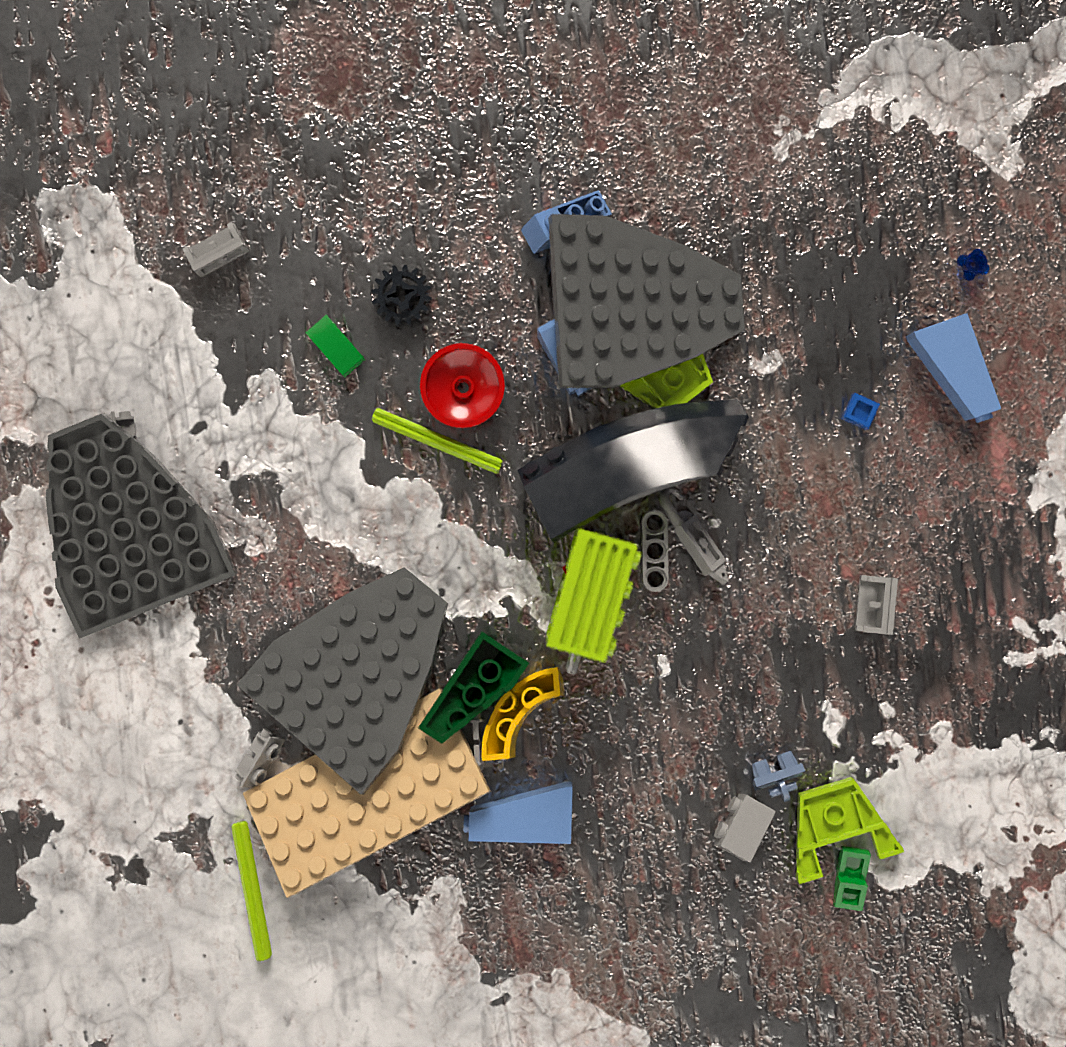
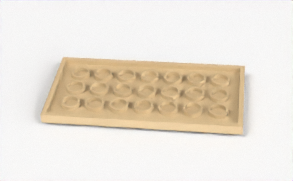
M438 689L418 700L413 712V719L404 735L401 750L364 795L357 792L316 754L243 793L286 898L294 896L491 792L461 729L443 744L418 729L442 689Z

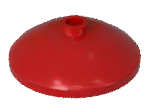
M468 343L452 344L437 351L425 364L420 379L421 397L428 411L441 423L455 428H470L487 421L500 407L505 391L503 372L497 360L485 349ZM463 383L469 386L466 393H461L458 390L459 386Z

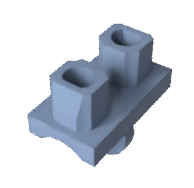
M788 751L778 755L776 758L781 770L771 773L766 759L753 763L754 779L752 784L754 790L757 791L777 784V787L768 789L770 797L781 795L784 802L790 801L789 792L798 789L795 781L787 784L784 781L802 776L803 772H805L803 764L797 763L793 753Z

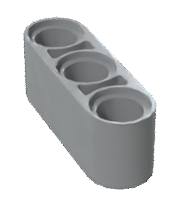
M658 510L648 511L640 519L641 583L644 588L653 592L662 591L668 584V522L665 514ZM650 515H656L661 521V525L656 531H651L647 527L646 521ZM651 543H657L661 547V554L656 559H651L647 555V547ZM652 571L659 572L662 578L660 584L655 587H651L647 582V576Z

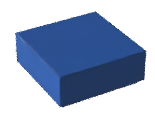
M853 393L841 419L868 430L880 404L862 395Z

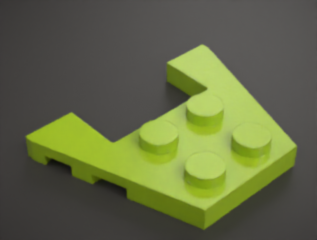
M702 353L689 361L620 385V387L656 409L674 404L688 403L712 384L713 380Z
M852 777L798 793L796 880L799 884L823 877L815 851L816 848L870 832L876 855L880 860L904 853L903 847L893 836L891 830L883 822L869 799Z

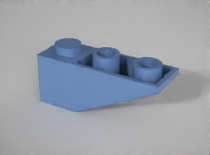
M597 190L533 215L521 229V232L533 254L550 248L548 217L551 214L609 217L612 213L600 191Z

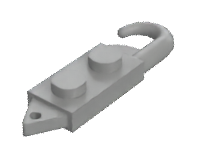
M674 487L663 489L659 497L660 505L675 527L673 530L681 543L692 556L704 576L710 575L721 584L727 583L728 577L724 566L726 559L695 514L692 515L688 511L678 513L669 499L670 494L675 495L679 500L683 498V495Z

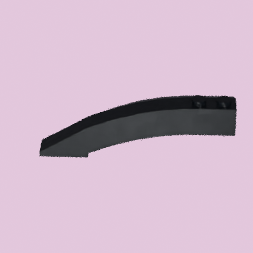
M737 399L682 403L651 409L589 430L558 447L552 448L546 454L534 461L528 462L517 471L551 541L554 543L601 515L638 498L697 479L715 475L720 478L724 470L722 464L726 456H731L739 440L737 434L741 426L746 425L749 416Z

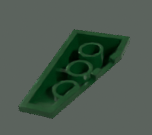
M481 631L418 729L443 744L473 718L511 690L529 665V662Z

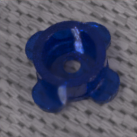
M974 249L972 253L960 255L957 258V265L961 266L964 272L963 278L966 281H972L975 276L979 274L985 275L989 272L990 267L987 258L981 249Z

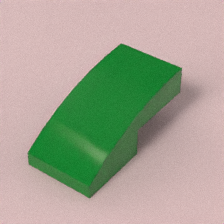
M327 315L306 332L309 338L344 378L366 360Z
M841 846L835 878L834 907L857 911L863 910L868 888L865 880L871 858L869 850Z

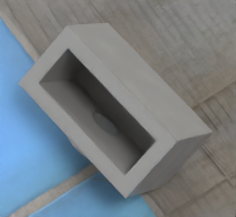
M739 794L738 797L734 796L727 808L729 814L725 822H721L718 825L714 837H716L714 844L737 858L751 863L776 811L746 794Z

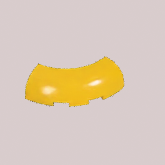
M559 667L541 670L523 678V680L518 682L500 698L485 727L481 750L482 761L516 757L515 749L518 733L528 715L542 703L556 697L565 696L563 678Z

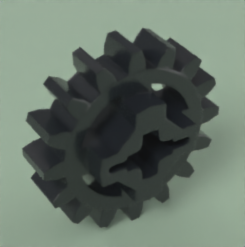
M393 265V273L389 274L383 270L382 273L385 278L383 280L375 279L379 288L371 289L373 295L378 296V298L372 300V304L374 306H381L377 310L379 316L387 314L385 317L386 323L389 324L395 319L397 327L401 326L402 321H406L410 327L412 326L411 319L415 318L420 322L422 321L420 313H429V309L425 304L432 303L433 299L426 294L432 292V288L428 285L423 286L428 280L425 275L418 278L419 270L417 268L410 273L407 265L403 266L402 271H398L397 267ZM403 278L415 282L417 286L415 284L411 286L406 284ZM391 282H393V285L391 286L390 290L388 292H385L387 286ZM400 291L405 292V301L399 300ZM420 300L415 309L411 310L414 302ZM387 306L397 307L400 309L401 314L392 312Z

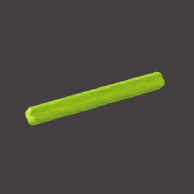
M376 408L373 413L372 421L376 424L493 473H498L501 469L503 461L497 457L380 408Z
M246 821L234 823L231 829L255 958L257 961L270 959L272 951L249 827Z

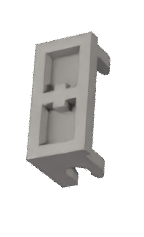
M228 223L227 228L192 247L186 246L182 248L193 271L200 277L250 251L234 223Z
M859 576L855 619L856 631L893 635L898 578Z

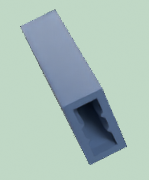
M967 313L917 330L906 336L907 342L965 421L975 418L976 423L993 418L992 412L1001 409Z
M566 781L472 806L469 815H464V832H469V841L571 844L572 782Z

